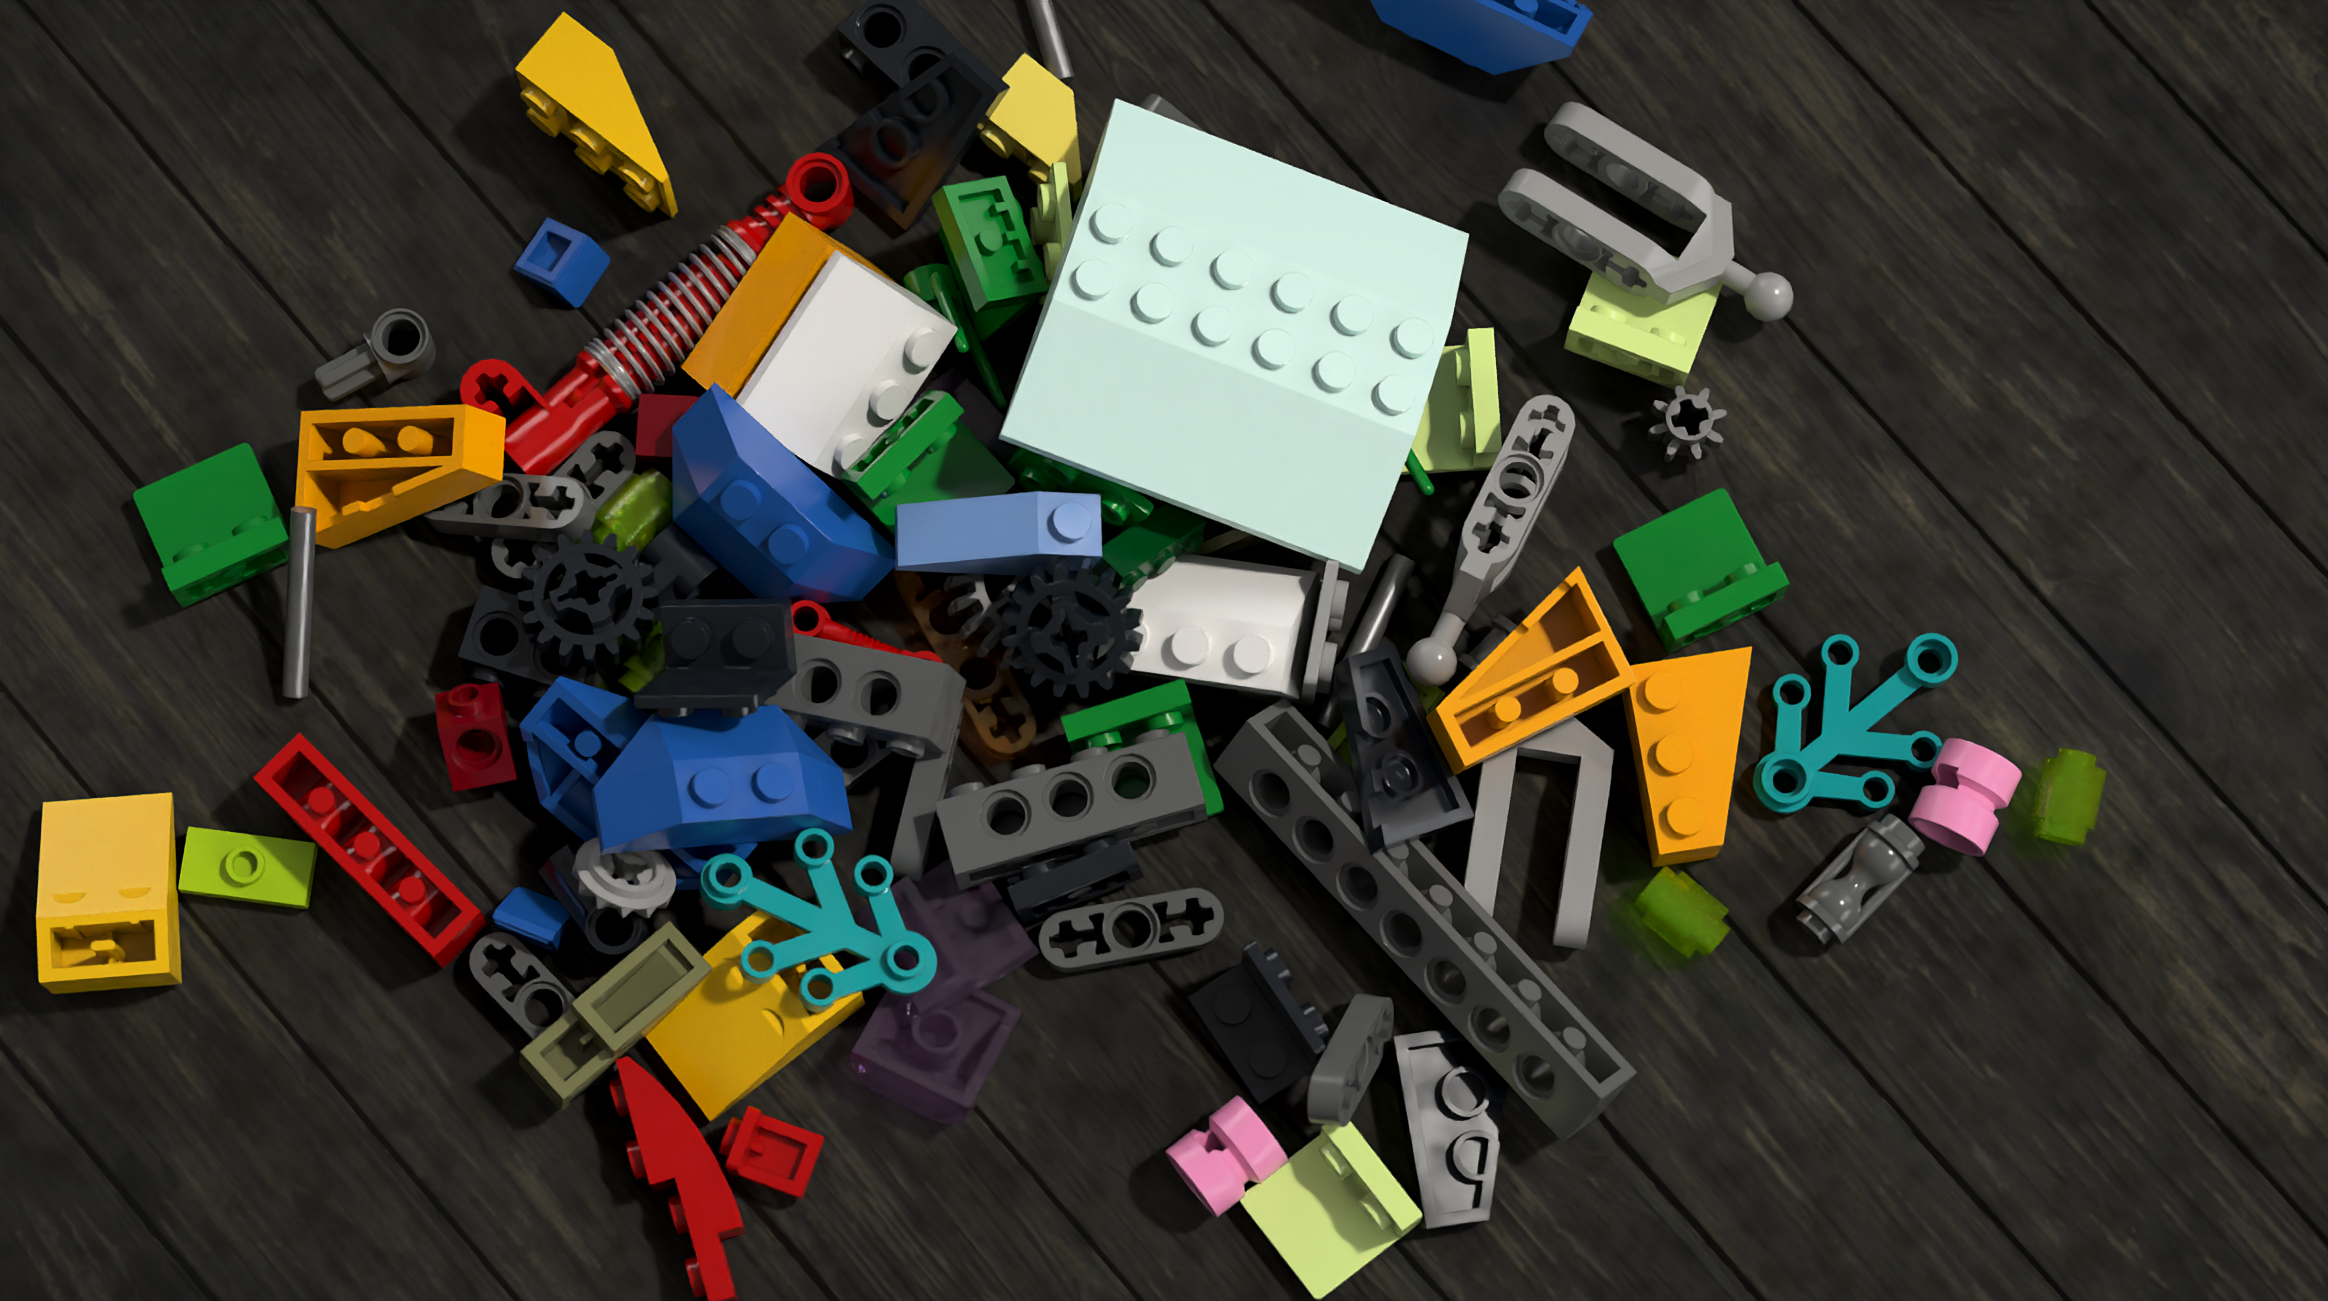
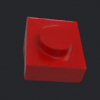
M748 1106L743 1120L732 1117L721 1143L720 1154L728 1156L725 1167L729 1174L803 1200L825 1138L824 1136L764 1115L760 1109Z

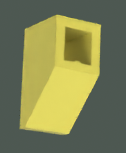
M1024 53L1002 78L1011 88L979 133V137L992 151L1002 158L1008 159L1013 154L1031 168L1027 174L1037 186L1038 184H1046L1052 163L1065 162L1070 200L1075 203L1082 195V173L1073 90Z

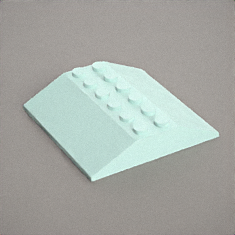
M1116 98L1106 122L998 439L1327 562V560L1340 562V568L1360 575L1418 430L1451 325L1469 234Z

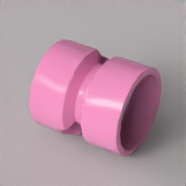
M1948 738L1931 770L1936 784L1922 788L1908 817V821L1917 831L1939 844L1967 855L1980 857L1985 854L1999 825L1998 819L1994 814L1995 809H2003L2008 806L2022 774L2013 763L1985 747L1958 738Z
M1238 1095L1209 1117L1210 1129L1204 1133L1193 1129L1165 1151L1168 1159L1188 1187L1216 1218L1245 1196L1244 1184L1246 1182L1252 1181L1261 1184L1289 1161L1268 1128Z

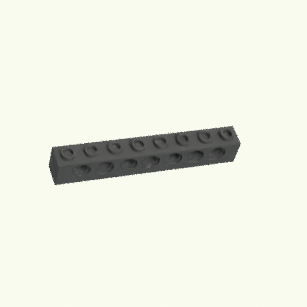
M1286 697L1245 722L1214 763L1213 767L1562 1142L1598 1117L1635 1076L1637 1071L1420 840L1370 856L1354 770Z

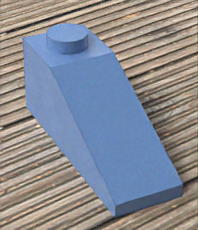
M1037 491L899 504L895 507V570L1030 576L1033 567L1039 564L1051 575L1054 572L1058 557H1065L1069 563L1070 570L1079 571L1085 557L1092 559L1093 567L1102 557L1100 494Z

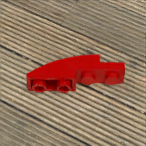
M630 1057L616 1059L620 1077L609 1080V1085L619 1118L631 1115L637 1137L635 1140L626 1142L632 1170L636 1180L647 1177L649 1185L654 1192L675 1186L678 1188L679 1194L668 1197L678 1235L690 1232L696 1257L685 1260L695 1298L707 1295L708 1301H738L722 1240L747 1232L736 1199L721 1166L699 1129L676 1099L651 1074Z

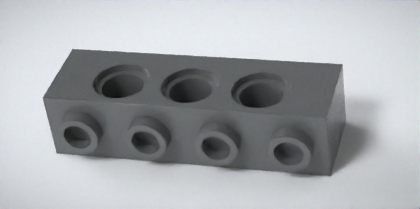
M794 633L797 674L783 685L775 696L767 699L761 706L778 705L803 731L806 725L826 729V736L844 744L863 746L865 738L887 742L885 746L887 750L906 757L921 759L925 750L947 754L966 680L949 664ZM837 679V689L834 695L826 702L816 703V694L821 685L829 680ZM897 691V700L894 707L886 714L875 716V707L878 700L888 692Z
M1168 729L1153 730L1135 737L1132 740L1133 746L1108 752L1106 747L1089 748L1074 754L1070 758V764L1046 770L1045 765H1030L1008 775L1009 781L985 788L981 782H972L949 790L946 793L947 799L936 801L935 806L959 890L1015 875L1044 862L1053 861L1057 863L1078 857V851L1081 848L1100 839L1113 837L1116 843L1126 839L1130 842L1207 820L1206 803L1185 732L1182 731L1170 735ZM1138 775L1145 778L1150 785L1146 793L1141 797L1125 799L1114 791L1116 784L1126 776ZM1066 793H1077L1087 800V805L1078 815L1063 817L1052 809L1056 799ZM1006 810L1017 811L1025 817L1023 826L1013 834H998L990 828L994 817Z

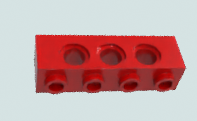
M300 732L253 777L260 788L442 969L489 924L481 911Z

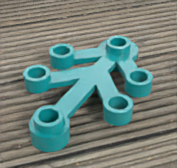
M1926 633L1917 637L1905 653L1904 667L1849 711L1852 669L1859 659V647L1856 641L1848 635L1835 634L1830 636L1824 642L1819 652V661L1825 670L1821 735L1801 752V712L1810 701L1811 687L1804 677L1798 674H1786L1780 677L1772 688L1771 702L1777 710L1774 752L1761 759L1753 774V790L1759 802L1770 811L1780 814H1791L1800 811L1806 807L1812 798L1857 802L1862 809L1868 812H1879L1885 809L1895 794L1893 780L1886 773L1874 770L1865 773L1862 777L1819 772V770L1837 755L1905 762L1910 769L1916 772L1932 770L1943 747L1941 740L1936 734L1930 731H1918L1910 736L1868 732V730L1921 686L1935 688L1946 683L1956 670L1958 664V653L1954 644L1947 637L1938 633ZM1833 645H1842L1850 652L1851 659L1845 665H1837L1830 660L1828 649ZM1925 653L1935 655L1940 662V670L1933 674L1922 671L1918 665V657ZM1787 684L1797 686L1802 692V701L1795 705L1785 703L1780 697V688ZM1917 741L1929 743L1934 750L1933 759L1927 762L1917 760L1911 751L1912 744ZM1780 772L1790 774L1796 782L1795 790L1790 793L1779 792L1773 785V776ZM1869 781L1881 783L1886 791L1885 799L1879 802L1870 801L1864 795V784Z
M809 828L801 832L793 848L794 860L800 868L806 871L819 907L754 878L750 866L739 856L720 854L711 858L705 864L699 880V892L702 899L710 907L720 911H731L746 904L807 933L774 945L764 940L749 943L741 954L739 970L741 975L750 983L765 984L771 981L777 972L842 950L866 960V962L835 974L825 968H815L804 975L798 989L800 1002L811 1011L823 1012L831 1008L838 999L880 985L893 994H916L925 989L935 975L937 969L935 950L924 936L906 930L890 890L893 879L892 867L886 859L880 856L870 855L862 858L857 863L852 874L853 888L860 896L867 898L879 935L855 924L831 862L834 852L833 839L826 831L820 828ZM807 841H816L823 846L825 855L818 859L809 858L804 854L802 845ZM868 868L877 869L881 872L884 882L879 886H869L862 880L861 872ZM722 869H730L737 874L739 883L734 887H724L718 883L715 874ZM898 952H908L914 956L917 965L912 970H902L897 967L893 957ZM754 953L765 954L771 961V968L764 972L755 971L750 967L748 957ZM813 981L825 982L830 988L831 995L826 999H816L809 994L807 985Z

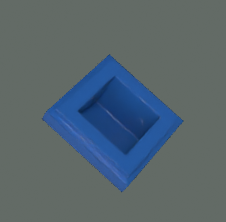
M547 217L513 269L566 304L579 308L608 267L610 257L589 236Z
M524 887L513 889L496 908L492 917L500 932L511 934L517 939L552 953L559 951L572 921V917L559 901Z

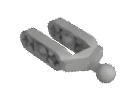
M1563 103L1544 129V137L1547 144L1565 160L1669 223L1694 233L1695 235L1678 260L1651 239L1535 170L1518 169L1498 196V204L1502 212L1515 224L1634 295L1651 296L1662 304L1668 305L1717 286L1721 282L1744 296L1747 311L1756 319L1765 322L1776 321L1786 315L1792 307L1793 291L1791 284L1782 275L1773 272L1756 275L1732 260L1734 257V242L1730 202L1715 194L1713 187L1697 172L1580 103Z
M1541 395L1525 403L1464 523L1454 565L1452 588L1443 611L1430 637L1417 641L1408 651L1406 659L1407 670L1412 679L1420 685L1427 687L1441 686L1448 682L1455 674L1457 658L1453 647L1464 625L1474 612L1478 602L1503 585L1509 577L1564 466L1575 428V418L1569 405L1559 397ZM1545 413L1554 414L1557 417L1556 423L1544 419ZM1542 435L1546 436V439L1540 449L1538 457L1541 459L1539 460L1529 453V446L1531 443H1535L1539 436ZM1514 468L1521 474L1522 470L1525 469L1533 476L1532 480H1535V483L1526 476L1507 473L1506 471ZM1511 488L1520 490L1526 495V498H1511L1503 490ZM1495 505L1504 512L1523 515V517L1514 519L1508 514L1507 518H1504L1497 512ZM1489 527L1500 533V542L1498 546H1494L1490 553L1487 554L1482 551L1490 537L1491 530Z
M1572 717L1482 761L1463 887L1492 917L1516 756L1578 765L1552 945L1585 950L1606 818L1614 750L1575 717Z

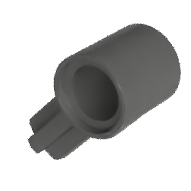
M405 308L392 309L382 314L372 329L362 333L366 343L317 368L315 376L326 398L330 402H335L383 376L386 377L390 384L398 379H414L423 375L430 369L435 360V343L424 319L419 314ZM403 332H412L420 336L418 346L410 354L397 356L388 352V346L396 335Z

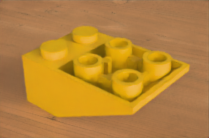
M563 12L515 68L522 88L520 97L530 108L526 115L536 126L551 137L555 138L559 132H562L578 145L574 150L576 155L595 172L604 175L609 169L627 184L623 188L624 192L644 210L652 213L658 207L673 218L678 209L669 176L613 49Z
M172 793L43 802L36 911L39 983L52 994L182 984Z
M759 910L732 929L702 956L713 968L712 972L665 1019L645 1036L710 1122L722 1115L865 1005L862 992L836 1000L831 1008L823 1012L811 1011L800 1002L798 989L802 978L808 971L815 968H825L835 974L844 970L832 954L777 972L775 977L765 984H753L747 981L740 973L739 960L744 948L749 943L764 940L774 945L807 934ZM754 953L748 957V963L755 971L764 972L771 968V961L765 954ZM813 981L807 985L809 994L816 999H826L831 995L830 988L825 982Z

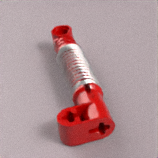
M820 152L807 154L796 160L789 169L786 181L776 189L779 196L778 199L770 194L764 200L767 205L766 209L761 205L753 209L755 219L748 215L742 220L730 219L724 226L721 225L720 230H716V236L710 235L711 243L719 251L717 256L706 245L700 244L699 249L702 255L699 258L689 253V260L692 263L689 267L683 263H678L681 274L676 276L674 273L668 272V279L671 283L666 286L662 282H657V288L660 292L655 295L653 292L647 291L646 296L650 301L646 305L636 300V307L639 311L634 314L630 310H625V315L629 320L623 323L619 319H615L614 324L618 329L614 333L609 329H604V335L607 339L603 343L598 338H593V342H589V346H584V350L577 354L576 366L543 396L532 387L516 368L506 361L487 359L471 366L463 376L460 385L463 404L504 417L500 407L494 401L486 400L485 397L489 392L494 390L501 396L505 394L517 415L532 403L525 412L505 428L504 457L520 474L548 476L617 414H630L635 408H638L640 393H654L652 383L664 386L665 378L663 373L668 376L675 375L673 364L680 367L686 360L684 355H690L695 345H697L789 211L822 232L834 230L847 221L854 207V196L848 173L841 161L832 155ZM826 182L836 187L835 193L826 201L812 202L805 198L807 190L816 183Z

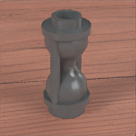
M1890 813L1880 822L1872 820L1795 900L1796 906L1801 911L1795 919L1796 922L1813 940L1822 946L1829 939L1838 945H1843L1918 867L1919 861L1917 857L1926 849L1925 845L1904 822ZM1853 859L1852 868L1849 873L1843 878L1833 880ZM1880 886L1876 890V892L1861 906V901L1864 894L1870 888Z

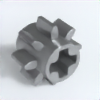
M1677 384L1673 391V401L1670 405L1663 401H1654L1651 412L1655 417L1663 420V423L1651 427L1647 437L1651 441L1662 439L1663 444L1667 448L1664 461L1670 462L1677 454L1689 456L1692 465L1697 466L1700 462L1701 449L1704 445L1714 450L1720 449L1724 439L1719 433L1711 430V428L1723 423L1727 412L1722 409L1712 411L1711 406L1707 402L1710 392L1708 388L1703 389L1697 396L1685 394L1681 384ZM1679 415H1686L1690 424L1699 423L1694 436H1688L1685 427H1675Z

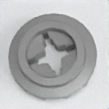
M598 837L587 841L581 846L576 855L572 875L579 880L580 894L596 897L598 909L610 906L617 909L622 918H625L632 910L642 917L649 918L656 908L666 909L676 887V876L672 866L657 850L601 854ZM616 874L619 878L614 879L612 875ZM632 880L634 884L629 885L627 881Z

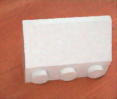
M835 250L736 399V402L789 451L813 467L839 479L901 417L959 328L916 294Z
M1183 553L1175 559L1167 571L1162 574L1156 572L1147 578L1145 584L1133 594L1131 602L1126 606L1127 608L1143 609L1144 614L1141 625L1133 629L1144 636L1139 652H1129L1133 656L1134 661L1128 675L1168 681L1184 678L1185 683L1300 700L1320 573L1193 554L1186 555ZM1115 637L1109 638L1107 644L1099 645L1097 659L1111 648Z

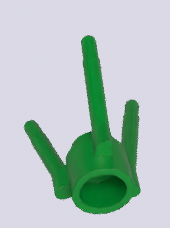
M931 264L910 271L904 276V288L919 296L959 328L952 338L959 353H966L969 350L996 408L999 410L1005 409L1007 407V400L966 312L961 291L956 288L950 266Z

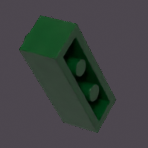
M1166 502L1150 513L1148 518L1134 524L1103 545L1102 557L1093 567L1092 574L1100 577L1111 567L1116 570L1112 586L1116 590L1132 586L1135 593L1151 575L1156 572L1158 574L1164 573L1172 566L1175 559L1183 553L1190 555L1198 549L1204 540L1202 534L1207 519L1200 514Z

